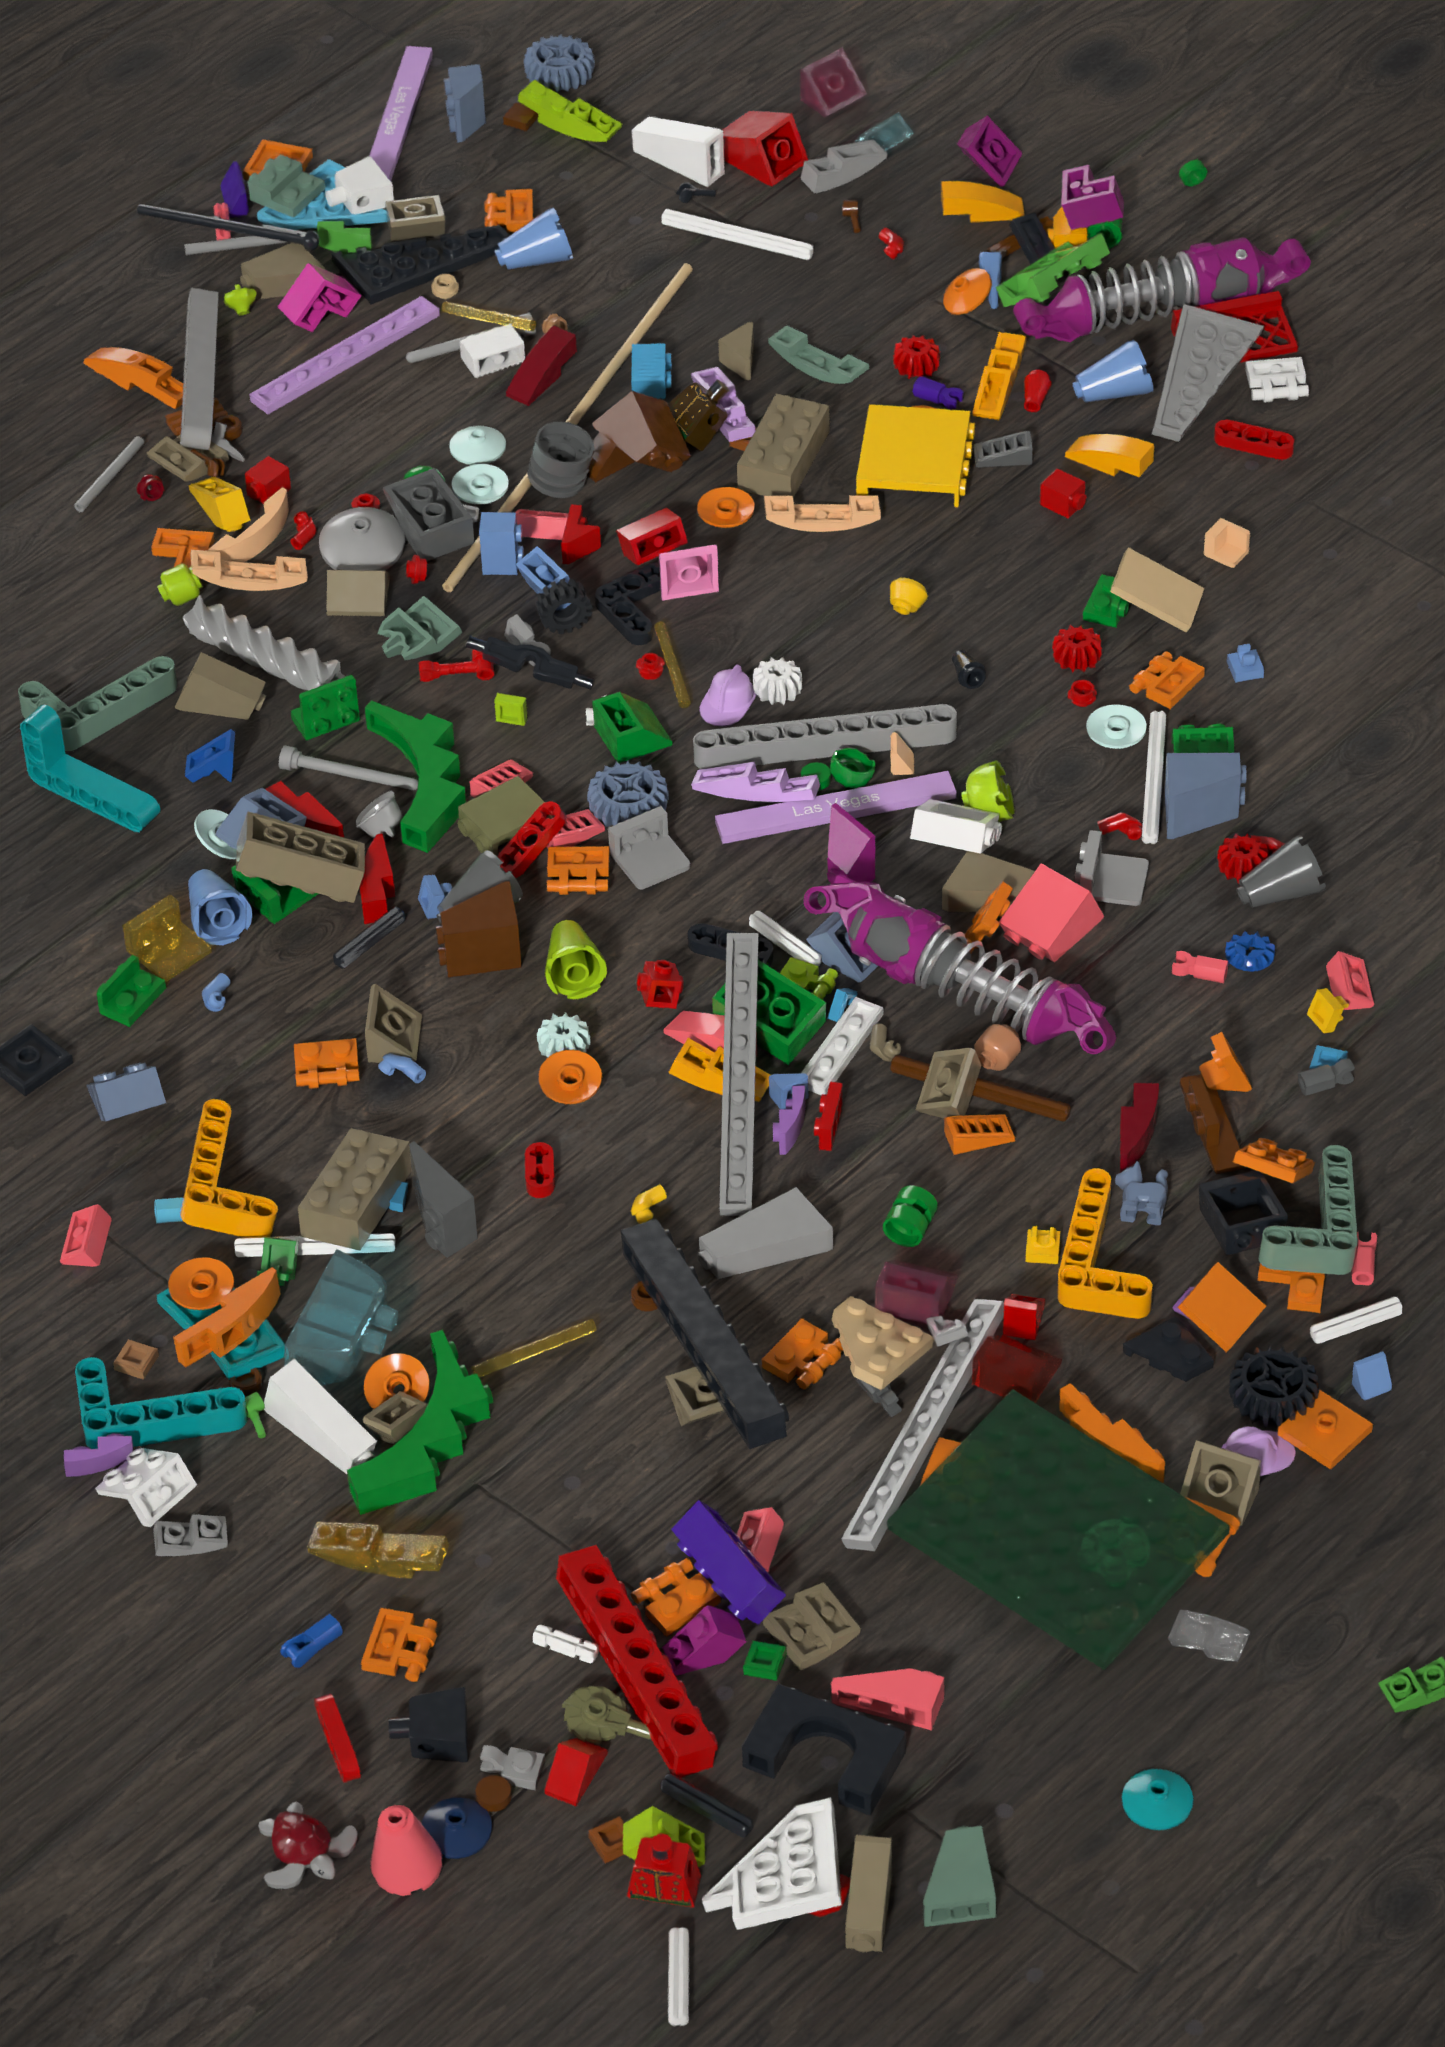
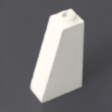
M648 117L632 130L634 152L706 187L710 186L724 174L723 131L720 129Z
M295 1359L270 1377L264 1400V1410L347 1474V1469L375 1457L373 1453L377 1441Z

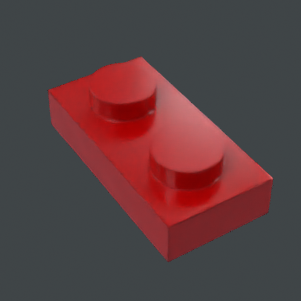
M830 1082L827 1094L821 1095L819 1111L822 1113V1116L816 1117L814 1124V1136H819V1150L832 1151L843 1106V1083Z

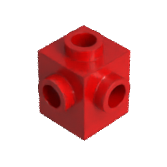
M666 960L645 961L643 973L639 972L637 976V990L641 991L646 1007L677 1008L679 994L683 991L684 980L683 976L679 975L676 964Z

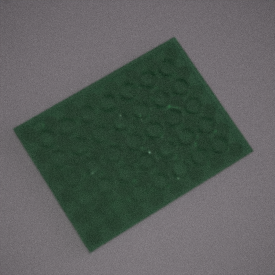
M1013 1389L887 1520L888 1530L1103 1670L1112 1663L1229 1534L1230 1525Z

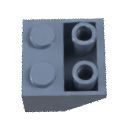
M479 64L448 68L449 79H444L445 94L447 95L446 111L447 116H449L450 132L456 133L457 143L463 142L486 123L483 80Z
M260 788L239 800L217 829L216 836L237 850V841L247 811L305 827L307 817L264 788Z
M140 1062L123 1067L124 1073L117 1076L115 1071L93 1076L94 1083L87 1084V1088L101 1121H109L165 1104L166 1100L156 1067L146 1066L145 1062Z

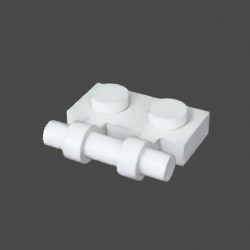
M1301 357L1246 361L1245 370L1249 387L1261 388L1251 390L1253 401L1273 402V399L1279 398L1298 400V397L1309 396L1308 385L1297 386V384H1305L1306 373ZM1286 385V387H1275V388H1272V386Z

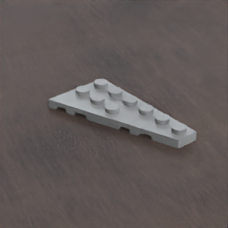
M1184 304L1180 314L1152 435L1179 442L1261 335L1264 326Z

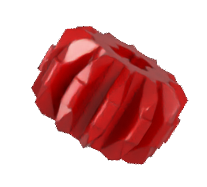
M912 335L910 339L904 337L900 343H896L893 363L895 364V369L899 370L900 375H908L909 379L913 377L919 378L924 375L931 377L932 372L938 371L940 350L939 346L935 345L934 339L926 340L924 335L920 338Z
M1069 625L1068 630L1060 629L1059 634L1054 636L1052 644L1053 657L1055 662L1060 664L1061 669L1071 668L1072 673L1076 669L1085 672L1087 667L1095 668L1097 661H1100L1102 656L1100 635L1094 633L1093 628L1084 629L1083 625L1079 628H1074L1072 625Z
M1235 833L1233 839L1225 838L1217 853L1220 872L1225 873L1227 880L1236 878L1238 884L1243 876L1268 858L1267 844L1261 843L1260 837L1250 838L1248 833L1245 837H1240Z

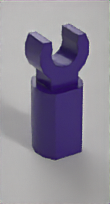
M921 376L914 383L913 395L915 397L938 405L942 403L947 409L955 410L957 408V400L963 401V391L959 388H946L942 383Z

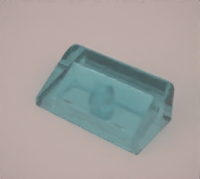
M898 112L861 134L854 143L874 140L886 152L912 136L914 132Z

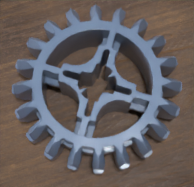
M550 35L549 39L541 38L540 42H533L532 47L527 48L524 59L525 74L530 79V83L536 80L547 88L556 90V92L559 90L568 92L569 88L578 89V85H585L586 80L591 79V74L594 72L593 68L595 67L592 49L588 47V43L582 42L581 38L573 39L572 35L568 37H562V35L553 37Z
M627 761L623 765L615 762L614 767L605 766L603 772H596L594 779H590L587 800L591 813L599 821H602L605 827H608L660 806L666 811L669 791L667 790L665 778L660 775L659 770L653 771L651 765L643 767L640 761L636 764H630Z

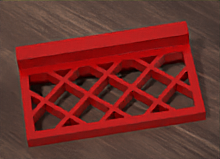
M1279 291L1195 306L1207 311L1264 326L1263 330L1271 333L1268 339L1259 336L1255 343L1261 345V349H1249L1239 363L1298 351L1297 342L1281 306L1282 297ZM1182 309L1173 310L1171 331L1174 337ZM1277 317L1279 320L1276 327L1264 322V320ZM1277 335L1286 339L1288 344L1278 345L1272 341Z

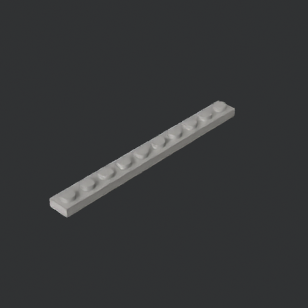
M727 933L720 1215L742 1216L752 1210L758 933Z
M973 1300L962 1320L967 1328L968 1336L952 1341L948 1345L841 1539L845 1548L876 1550L1004 1317L1003 1301Z

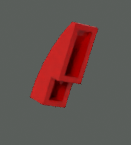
M281 781L265 789L307 817L305 827L344 838L343 824L309 792L297 797Z
M383 833L376 834L365 856V873L360 884L364 924L374 923L387 912L386 898L395 897L393 873Z

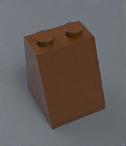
M631 391L592 423L596 430L638 463L672 472L679 469L683 462L691 457L666 401Z
M510 881L502 882L440 913L441 925L436 926L438 945L443 944V947L438 948L440 966L446 965L448 978L521 968L518 921Z

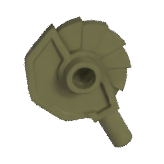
M588 1686L578 1688L562 1704V1707L566 1708L564 1721L567 1722L570 1733H574L584 1742L587 1740L601 1744V1741L614 1739L616 1735L625 1736L626 1732L651 1740L647 1726L642 1722L631 1719V1714L626 1712L625 1702L606 1687Z

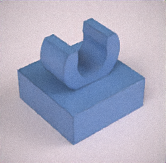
M1250 644L1238 645L1237 653L1227 654V664L1235 682L1264 678V667L1256 649L1250 650Z
M435 875L423 876L418 900L427 919L437 918L436 915L439 913L437 906L453 888L450 883L439 884Z

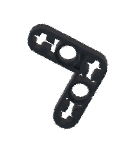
M660 563L648 564L600 586L595 591L597 609L631 644L645 645L653 638L651 621L634 603L661 591ZM630 585H636L640 587L636 590L626 589V587ZM619 613H629V614H631V615L628 616V617H618V616H617Z
M695 924L690 927L687 933L688 947L694 953L726 961V948L723 945L727 943V933L740 932L708 924ZM758 937V960L770 967L773 962L772 943L767 939Z

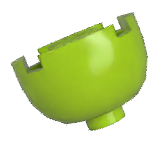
M996 760L985 763L973 770L966 780V791L962 792V800L965 807L999 813L998 822L1012 819V814H1014V802L1010 785L1005 784L1003 778L1000 777L1006 775L1000 762Z

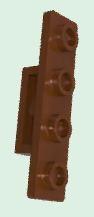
M1202 1074L1180 1078V1087L1184 1094L1186 1109L1188 1112H1191L1196 1134L1201 1137L1214 1172L1221 1174L1245 1169V1166L1233 1162L1236 1151L1240 1150V1147L1217 1090L1207 1087Z

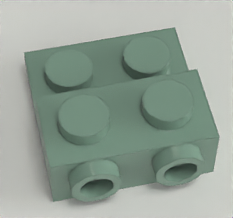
M280 154L275 159H268L264 169L259 174L253 173L250 176L248 187L251 201L294 218L325 189V182L323 179L303 172L301 162Z

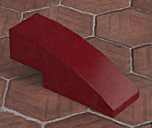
M553 325L536 343L519 367L506 391V397L527 406L532 404L561 376V366L577 352L576 335Z
M1134 1083L1133 1107L1121 1106L1120 1173L1127 1167H1133L1136 1161L1140 1160L1151 1141L1157 1122L1159 1083Z

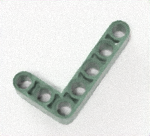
M156 657L70 707L40 682L28 681L23 683L18 689L21 712L26 719L42 704L53 708L60 718L65 751H72L175 692L177 689L175 664L169 657Z
M1330 1145L1323 1150L1318 1176L1321 1229L1289 1226L1267 1227L1263 1231L1258 1258L1264 1267L1273 1270L1345 1275L1353 1269L1358 1239L1352 1155L1347 1148L1340 1145Z

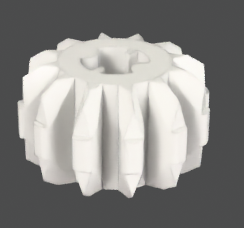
M771 657L769 662L760 661L759 667L754 669L753 690L755 694L759 695L761 701L769 700L771 705L775 702H780L784 705L786 700L794 701L795 696L801 693L802 673L800 668L795 666L794 661L785 662L784 657L780 660H774Z

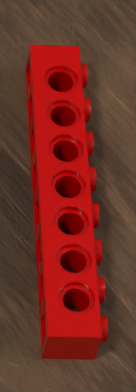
M597 1545L560 1555L556 1574L558 1583L593 1642L599 1646L600 1654L638 1718L647 1726L650 1738L670 1772L681 1778L712 1768L715 1752L718 1750L717 1739L714 1733L708 1731L704 1725L699 1708L693 1706L687 1697L684 1683L681 1680L678 1681L672 1672L669 1658L666 1655H662L657 1647L654 1633L651 1630H647L642 1622L640 1610L636 1605L633 1606L631 1604L623 1582L618 1581L612 1572L609 1559L606 1556L603 1557Z

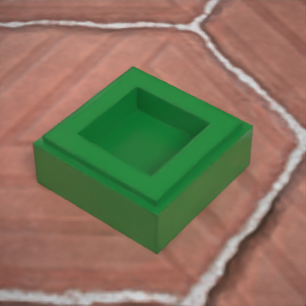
M752 1641L743 1665L744 1675L777 1681L787 1655L786 1646Z

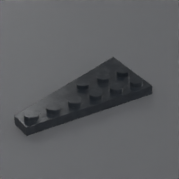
M500 225L468 230L466 235L451 237L450 233L441 234L440 239L426 241V238L423 237L386 243L382 245L381 249L367 251L366 247L355 248L356 253L342 255L341 251L331 252L334 264L370 304H374L428 283L438 275L453 273L496 255L495 251L499 250L498 243L510 235Z

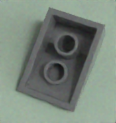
M435 468L383 487V491L410 546L420 558H425L426 561L474 544L472 516Z
M414 1141L409 1144L413 1187L425 1229V1238L432 1249H438L448 1258L478 1239L474 1196Z

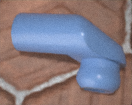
M389 1053L382 1057L383 1061L378 1065V1068L388 1076L392 1075L395 1069H398L415 1083H420L426 1076V1071L411 1058Z

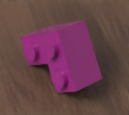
M1089 165L1063 171L1061 206L1071 230L1123 218L1124 199L1115 175L1095 180Z

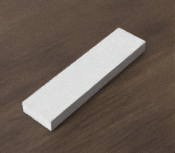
M857 997L854 998L801 1072L806 1073L808 1076V1091L819 1095L827 1094L830 1082L837 1081L871 1033L873 1025L877 1024L883 1016V1007Z

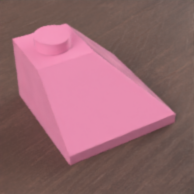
M716 545L659 554L662 601L719 592L718 552Z

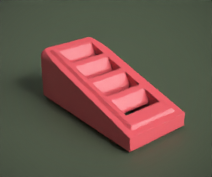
M510 759L474 777L470 781V794L473 798H476L517 776L526 783L533 777V772Z
M589 809L566 815L564 826L546 847H574L604 832L605 826ZM588 821L591 825L587 826L584 822ZM540 825L538 826L541 831L544 830Z

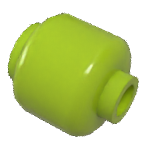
M184 563L162 572V584L157 586L164 601L170 599L175 606L183 605L197 598L200 594L199 588L203 587L199 577L192 573V566L188 567Z

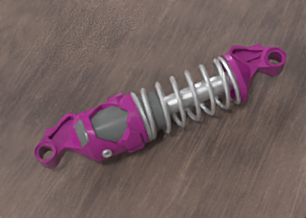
M1243 237L1212 245L1210 242H1201L1191 245L1188 250L1178 252L1176 257L1170 262L1161 256L1158 260V268L1155 274L1151 264L1147 260H1143L1141 264L1142 280L1139 281L1135 270L1130 264H1126L1124 268L1125 284H1120L1116 271L1110 267L1107 271L1108 288L1104 289L1099 275L1092 271L1089 277V284L1082 275L1068 276L1061 291L1048 306L1041 305L1031 298H1025L1016 303L1013 313L1023 332L1034 336L1035 339L1053 337L1060 341L1072 342L1080 336L1089 335L1092 332L1098 333L1104 323L1109 328L1115 329L1121 319L1130 325L1137 320L1138 315L1143 320L1150 321L1155 311L1160 316L1167 317L1172 308L1179 310L1183 308L1184 304L1195 307L1269 293L1277 285L1287 283L1289 280L1307 271L1311 261L1301 243L1296 239L1284 241L1273 256L1258 249L1247 238ZM1146 268H1147V270H1148V274H1149V277H1150V278H1148V279H1147V275H1146ZM1129 272H1130V275H1131V278H1132V281H1133V282H1130ZM1112 276L1114 279L1115 286H1113L1112 284ZM1157 299L1168 307L1165 312L1158 308ZM1149 301L1152 308L1148 316L1141 312L1140 303ZM1132 305L1134 308L1132 319H1127L1124 316L1123 307ZM1115 309L1117 312V318L1114 323H1110L1105 316L1107 310ZM1096 313H1098V315L1100 316L1099 325L1097 327Z
M838 874L834 884L812 887L804 895V906L810 913L817 915L838 912L841 915L848 932L851 951L860 956L859 961L868 966L873 963L885 969L887 976L903 984L913 983L921 986L923 989L928 988L930 985L939 986V996L943 998L949 994L953 987L961 983L962 986L956 1001L957 1006H963L969 1000L974 990L980 993L974 1009L977 1016L986 1010L992 999L995 1000L998 1004L993 1013V1024H999L1004 1019L1009 1008L1016 1011L1011 1027L1018 1032L1023 1026V1039L1033 1045H1039L1068 1031H1074L1077 1034L1083 1050L1090 1054L1108 1051L1115 1044V1031L1103 1016L1106 1007L1091 1000L1080 984H1064L1050 976L1038 982L1036 969L1031 967L1020 973L1018 960L1013 958L1003 963L1000 951L995 949L985 954L983 944L978 940L967 945L965 934L962 932L951 934L950 926L942 923L941 916L925 908L915 909L905 904L906 900L899 895H895L893 898L885 894L877 883L856 882L842 874ZM820 892L826 897V905L824 907L818 903L817 898ZM975 946L979 948V960L977 963L970 961V950ZM993 955L997 957L995 972L983 967L984 962ZM1011 964L1015 966L1013 981L1001 976V972ZM1029 973L1033 975L1031 990L1018 985L1019 981ZM1095 1031H1098L1103 1036L1101 1047L1097 1046L1093 1041V1033Z

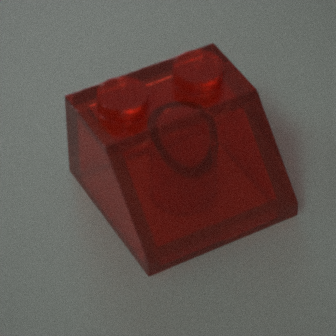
M1004 1335L988 1336L973 1358L972 1384L1032 1409L1062 1364V1359Z

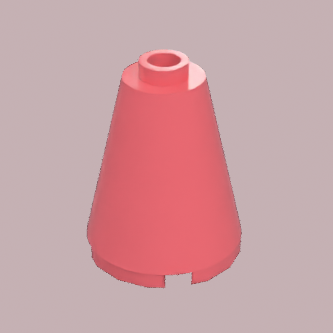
M393 1805L386 1808L378 1819L371 1857L373 1876L378 1885L391 1894L407 1896L411 1895L412 1891L429 1888L439 1877L442 1868V1856L438 1844L409 1808L402 1805Z

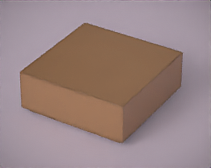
M128 1339L113 1363L114 1370L144 1380L159 1356L158 1349Z

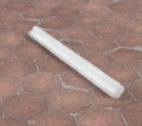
M666 209L661 217L663 225L804 260H810L814 252L812 244Z
M1153 711L1150 714L1142 841L1145 844H1156L1159 835L1166 714L1163 711Z

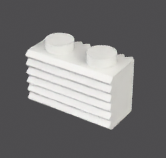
M511 324L495 327L490 331L471 335L466 339L460 340L461 359L476 378L479 376L483 377L484 374L488 375L490 372H498L499 369L503 370L505 367L514 366V364L518 365L525 360L523 339L521 340V337Z

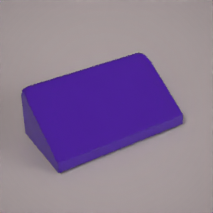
M235 161L230 166L221 183L224 203L228 205L230 218L248 215L247 213H249L240 166Z

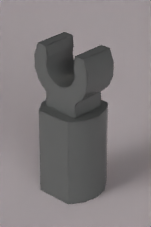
M1343 1059L1334 1066L1327 1064L1298 1073V1084L1305 1096L1334 1088L1337 1083L1349 1084L1354 1081L1350 1071L1355 1070V1067L1350 1059Z
M856 1378L857 1383L874 1403L879 1402L891 1418L902 1411V1408L897 1404L899 1399L891 1390L890 1384L880 1390Z

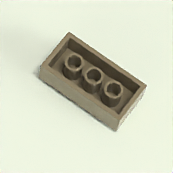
M776 394L737 463L738 489L762 496H793L794 498L830 431L829 405Z
M247 811L237 841L236 871L250 878L260 877L270 880L279 886L289 885L300 888L305 893H318L329 896L338 902L348 901L354 903L365 873V843Z
M350 1128L298 1206L301 1237L360 1251L388 1209L390 1200L401 1183L406 1181L412 1171L410 1142Z

